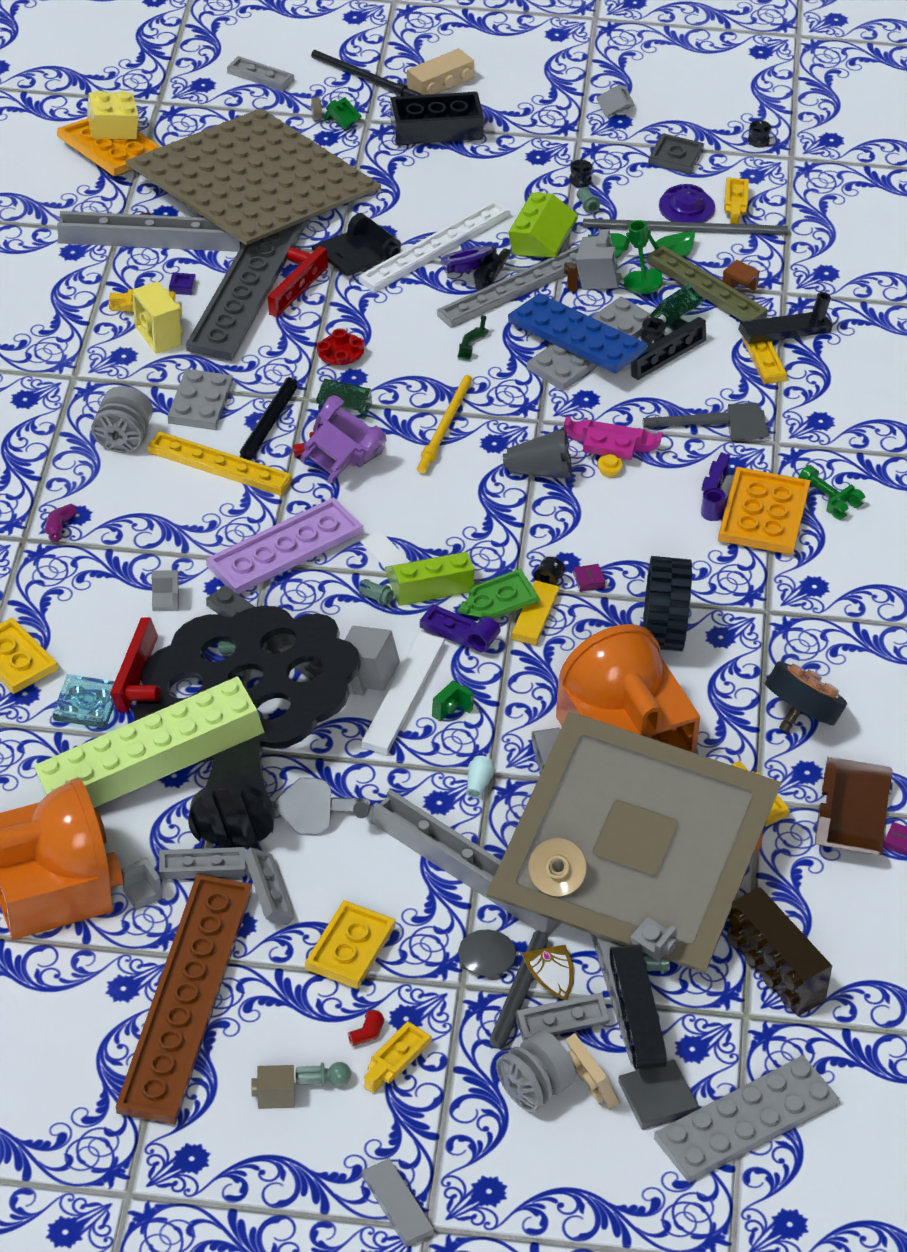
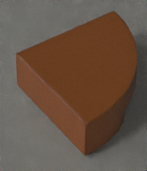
M567 262L564 264V274H568L566 287L568 291H577L578 269L573 262Z

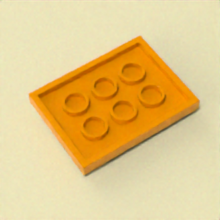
M88 118L57 128V137L113 176L133 170L126 165V160L161 147L138 130L137 139H92Z
M736 467L719 530L718 541L793 555L811 480Z

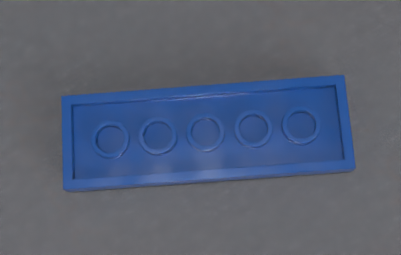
M541 293L508 314L509 323L615 374L647 352V343Z

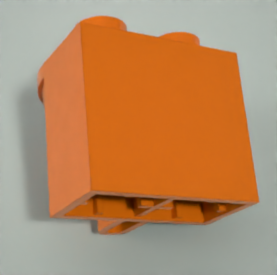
M623 624L604 629L587 638L568 656L561 668L558 680L556 718L561 726H563L568 712L571 711L696 753L700 715L663 661L659 643L648 629L634 624Z
M80 778L68 780L67 784L51 791L39 803L0 813V908L12 940L113 912L111 888L123 885L122 872L115 852L106 854L104 844L107 843L101 816L98 811H94L87 789Z

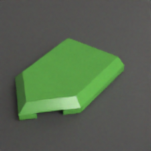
M520 568L474 585L469 591V597L465 603L463 602L460 605L458 613L495 619L538 603L540 599Z

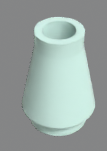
M475 756L470 761L466 790L468 796L476 799L482 797L485 788L496 771L495 763L492 759L486 756Z

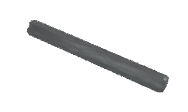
M539 930L535 931L526 952L546 948L548 934ZM524 958L490 1036V1045L499 1049L505 1047L516 1021V1011L521 1009L533 980V976Z

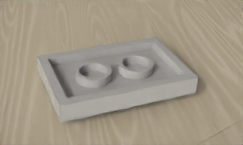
M185 369L168 413V424L216 430L233 384V375Z

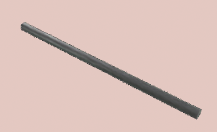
M583 219V228L629 229V224L635 220ZM645 221L647 223V230L788 235V226Z

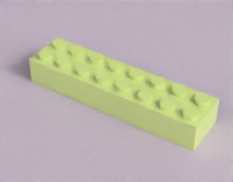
M237 676L33 766L46 795L54 789L67 784L68 780L80 778L87 789L93 808L265 732L258 711Z

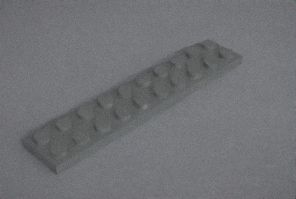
M309 219L249 245L242 244L186 343V351L232 361L285 265L288 249L296 245Z

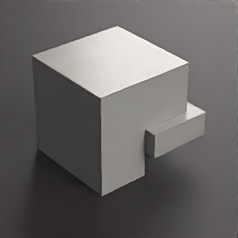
M601 229L598 236L582 237L575 261L582 289L619 287L622 276L621 273H616V249L613 247L609 229Z
M352 626L345 641L351 642L357 648L361 661L359 672L351 681L353 693L364 696L367 689L384 691L400 662L392 630Z

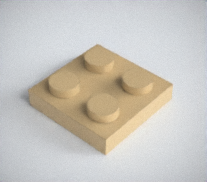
M574 1033L565 1039L570 1049L568 1053L574 1063L576 1073L582 1081L585 1080L595 1100L598 1103L604 1101L609 1109L618 1105L620 1102L607 1076L578 1036Z

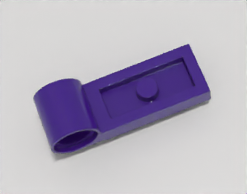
M721 452L717 461H712L709 470L710 476H705L701 490L704 492L701 516L708 521H717L723 517L726 495L721 487L728 474L730 454Z
M434 604L431 605L420 619V628L479 652H485L501 632L499 624L490 617H483L477 623Z

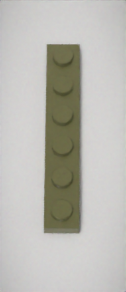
M662 245L647 255L648 264L742 322L767 317L768 309Z

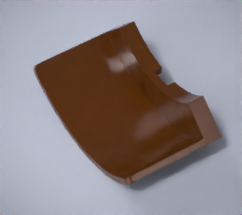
M827 756L822 786V795L827 796L826 803H821L819 806L815 844L882 855L892 768Z

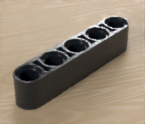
M641 945L610 947V965L634 1069L666 1067V1048Z

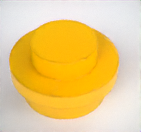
M608 454L599 458L597 466L603 476L614 477L622 469V460L615 455Z

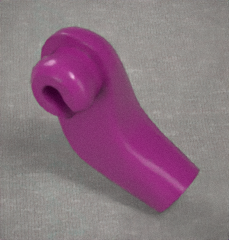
M73 504L65 505L48 514L45 533L49 534V540L59 541L62 539L61 531L63 530V524L76 515V509Z

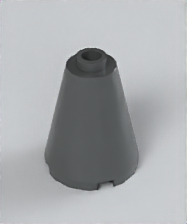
M559 429L507 448V453L503 454L504 468H509L510 473L571 478L572 463L571 454H569L568 449L569 440L566 429Z

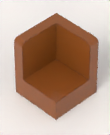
M736 260L723 271L722 282L732 288L741 284L754 291L758 288L760 271Z

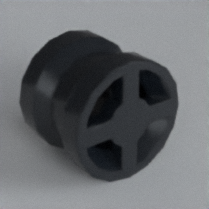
M762 120L750 123L748 143L758 148L769 145L771 125Z
M582 159L573 161L570 165V183L580 188L589 186L592 181V164Z
M655 317L645 319L642 324L641 341L649 346L665 337V322Z
M545 557L540 563V567L533 574L534 580L557 585L559 579L565 573L564 564L555 557Z

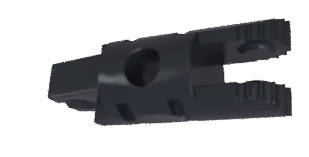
M492 246L493 252L484 257L474 274L476 290L488 287L495 280L510 257L511 252L509 249L503 248L498 255L496 247Z

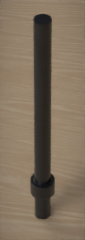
M312 51V58L394 91L395 95H421V93L409 89L407 85L401 82H392L320 51Z

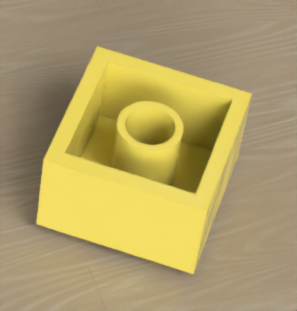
M104 91L89 92L87 118L92 139H137L139 116L133 93L124 91L118 93H106Z
M159 281L133 289L135 328L154 353L157 354L180 346L181 335L183 334V328L180 323L182 310L179 303L173 301L168 289H164Z

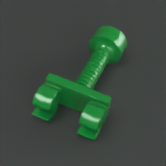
M807 465L798 477L811 480L810 486L814 485L830 497L826 511L832 513L838 520L847 516L844 513L849 509L846 504L847 501L854 508L864 504L861 500L865 498V495L861 490L854 489L855 486L851 484L841 492L837 491L818 477L819 471L812 465Z

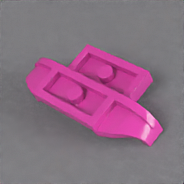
M566 417L564 422V429H566L568 436L584 443L583 452L603 456L612 454L617 458L632 460L634 451L650 452L655 450L660 445L663 435L662 432L654 435L642 428L593 420L576 422L571 420V417Z

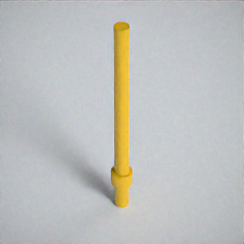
M465 375L429 445L424 447L421 453L422 459L417 466L418 472L425 473L430 463L435 461L438 455L437 449L473 379L471 376Z

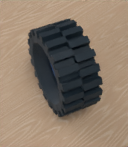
M651 556L644 602L643 627L654 635L659 643L660 650L683 652L691 600V559Z

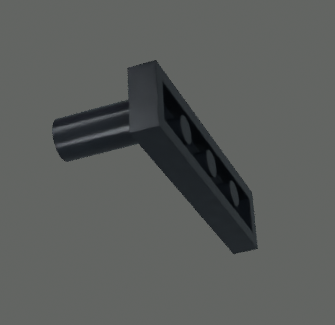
M819 292L812 312L740 322L738 330L748 344L829 333L832 330L833 324L826 314L831 296L828 293Z
M670 315L666 321V326L673 330V332L647 346V352L631 363V376L639 380L706 341V320L698 317L691 322H687L675 315Z

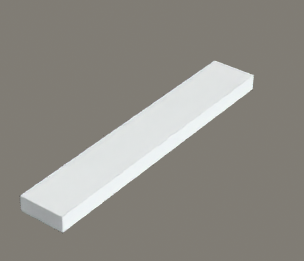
M419 632L362 740V748L384 755L388 754L444 647V638Z

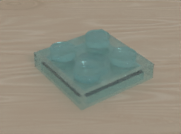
M67 674L53 711V721L107 728L115 705L110 695L115 681Z

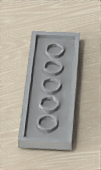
M622 296L592 316V318L636 339L643 332V321L647 318L655 317ZM555 344L550 345L527 361V370L561 391H564L598 366Z
M804 1055L661 1128L655 1132L654 1140L687 1182L691 1183L838 1105L839 1097Z

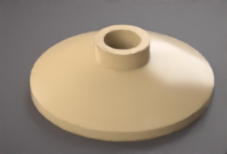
M552 838L542 842L534 849L529 859L528 869L532 882L540 891L551 896H564L574 892L582 884L586 875L587 864L583 852L576 844L567 839ZM555 861H561L564 864L562 871L554 869Z

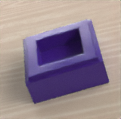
M172 272L169 291L181 295H192L196 274Z

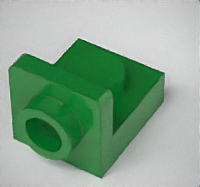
M344 97L339 101L333 100L329 103L323 118L327 121L333 117L343 130H346L357 123L362 115Z
M452 680L433 698L432 717L442 721L448 714L454 713L457 707L470 713L473 710L474 693L467 687Z

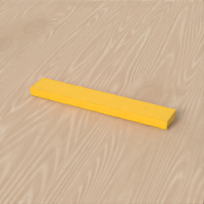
M158 431L147 446L148 453L279 496L283 495L292 482V474L160 431Z

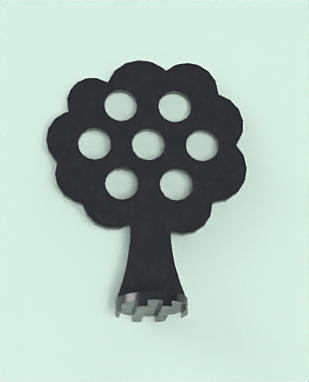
M276 606L248 608L231 618L221 614L203 615L183 624L175 632L171 645L158 650L145 662L141 671L142 684L159 685L161 697L159 701H137L133 710L135 721L189 698H175L169 695L171 687L182 679L198 678L203 681L201 689L192 695L194 696L228 681L237 673L248 669H256L263 673L262 680L257 685L246 689L256 709L264 702L275 698H283L291 703L286 713L278 718H260L265 733L197 762L203 763L213 760L212 769L205 788L195 794L190 804L188 825L191 833L199 842L203 838L210 843L218 845L220 848L248 846V848L256 849L260 847V841L265 839L270 832L273 833L275 818L274 806L268 797L264 785L261 761L262 747L277 749L299 743L312 733L317 723L334 716L346 705L350 694L348 684L358 674L361 661L357 648L351 642L339 639V628L335 620L328 615L308 614L294 620L286 610ZM288 633L296 637L295 643L284 652L268 653L262 649L263 644L274 635ZM223 641L236 645L235 651L224 660L209 662L202 658L204 651L215 643ZM312 661L323 665L322 672L312 680L296 682L289 678L290 671L301 663Z

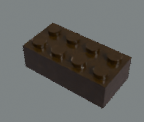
M759 887L732 901L727 934L728 941L733 948H737L745 957L747 964L751 968H755L763 977L765 984L769 988H773L780 996L782 1003L797 1016H800L826 1002L832 964L766 892Z

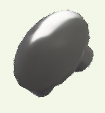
M490 929L477 930L468 934L461 941L458 949L459 965L461 968L469 970L474 974L486 976L489 980H498L502 977L503 972H506L514 964L516 957L515 945L509 937L499 931Z

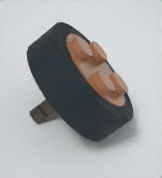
M778 661L765 681V685L769 690L792 706L785 716V720L779 726L780 729L787 733L801 712L822 723L835 725L847 706V702L838 694L839 690L829 683H822L820 675L809 669L806 672L794 663L790 665Z

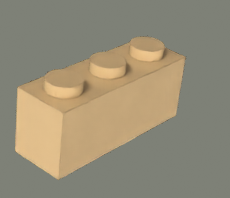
M460 48L407 69L408 88L421 93V95L438 94L474 79V60Z

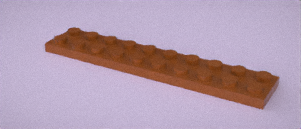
M196 874L116 1104L117 1114L176 1125L252 894V884Z

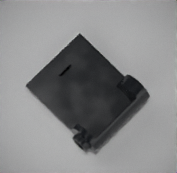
M357 213L351 218L346 233L312 245L313 251L319 246L326 248L328 262L347 277L378 265L400 253L401 242L363 213Z

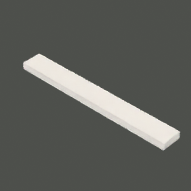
M493 200L359 275V282L375 293L510 217V210Z

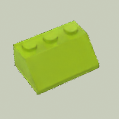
M531 193L508 232L513 255L556 258L576 223L578 214L554 194Z
M467 552L385 567L386 575L399 606L468 593L474 586L475 569Z

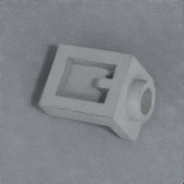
M647 916L630 937V943L633 945L640 944L643 952L659 962L665 953L669 955L675 949L678 943L676 939L677 928L671 925L667 930Z

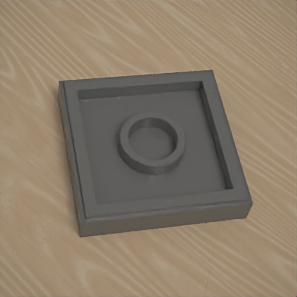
M662 133L649 156L648 164L691 174L704 150V143Z
M675 1060L668 1061L666 1067L642 1069L619 1076L618 1082L641 1129L679 1119L698 1110V1105Z

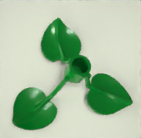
M635 220L629 224V232L626 233V236L619 233H610L613 247L616 249V258L621 256L622 251L628 250L630 243L635 248H638L641 271H633L625 276V288L629 292L636 294H650L661 287L663 278L661 272L657 269L645 271L643 247L650 241L655 250L663 245L681 257H686L693 249L695 231L665 236L655 242L651 236V231L647 230V223L642 220Z

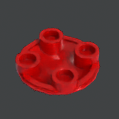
M340 328L335 329L332 335L318 342L316 346L319 358L332 365L353 363L364 354L365 349L362 338L349 334L345 329Z

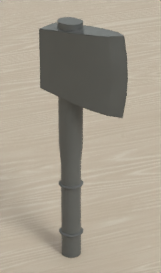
M757 403L728 404L727 412L667 417L655 416L643 418L642 420L643 428L728 424L731 439H755L769 436L764 410H760Z

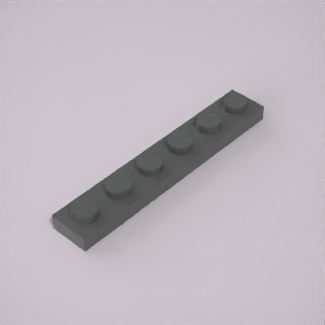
M225 585L206 598L207 607L217 614L229 618L245 609L255 607ZM288 633L274 635L267 640V649L272 653L284 652L291 648L296 641V637ZM308 661L295 666L294 669L312 680L322 672L323 665L318 662Z

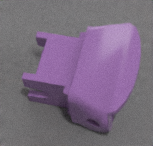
M336 395L328 397L320 413L317 415L313 428L315 434L305 443V451L300 458V461L303 463L310 458L329 472L330 475L327 482L330 484L349 464L353 467L355 465L362 467L370 460L382 454L387 441L385 433L378 426L375 425L371 429L362 420L341 409L340 407L344 404V400Z

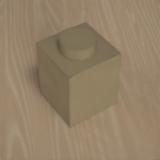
M294 1065L257 1066V1078H251L252 1097H258V1109L295 1108Z

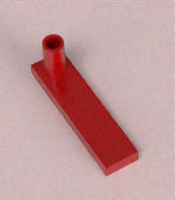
M319 246L312 253L294 247L288 249L286 254L287 260L300 265L267 296L269 315L277 318L328 268L326 248Z
M141 617L111 689L110 695L118 712H128L132 701L160 700L161 689L159 685H139L142 668L147 659L150 658L158 638L151 617Z

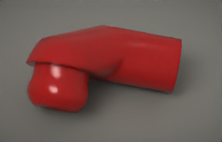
M369 1010L365 1014L363 1027L348 1032V1039L352 1047L379 1037L384 1024V1017L380 1011Z

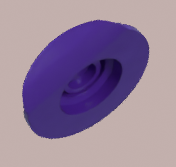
M680 184L664 192L659 200V211L671 222L704 223L714 215L715 203L701 187L692 184Z
M481 246L444 255L441 259V264L445 273L469 274L479 267L481 258L492 253L493 249L491 246Z

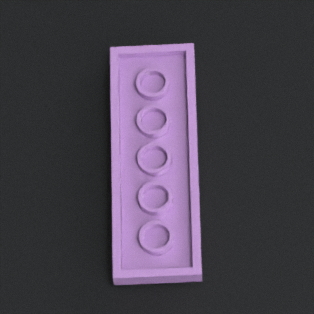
M333 497L206 558V565L225 586L240 594L362 534L363 525Z

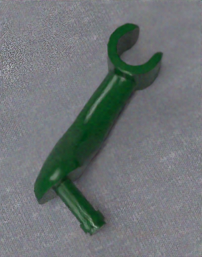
M486 316L481 317L480 327H476L464 335L461 344H459L457 358L471 359L473 346H470L471 342L487 335L489 332L485 328Z

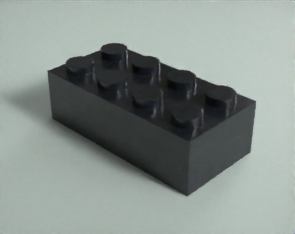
M477 91L390 97V121L396 145L483 139L484 116Z

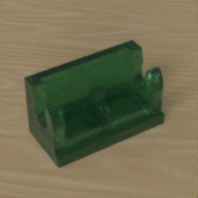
M687 284L665 298L649 316L651 318H658L661 314L666 317L665 324L668 327L674 320H678L702 304L704 300L690 284Z
M324 379L316 398V403L319 404L318 409H322L328 397L336 395L344 400V404L341 407L357 410L358 413H361L360 418L363 419L366 418L372 405L370 388Z

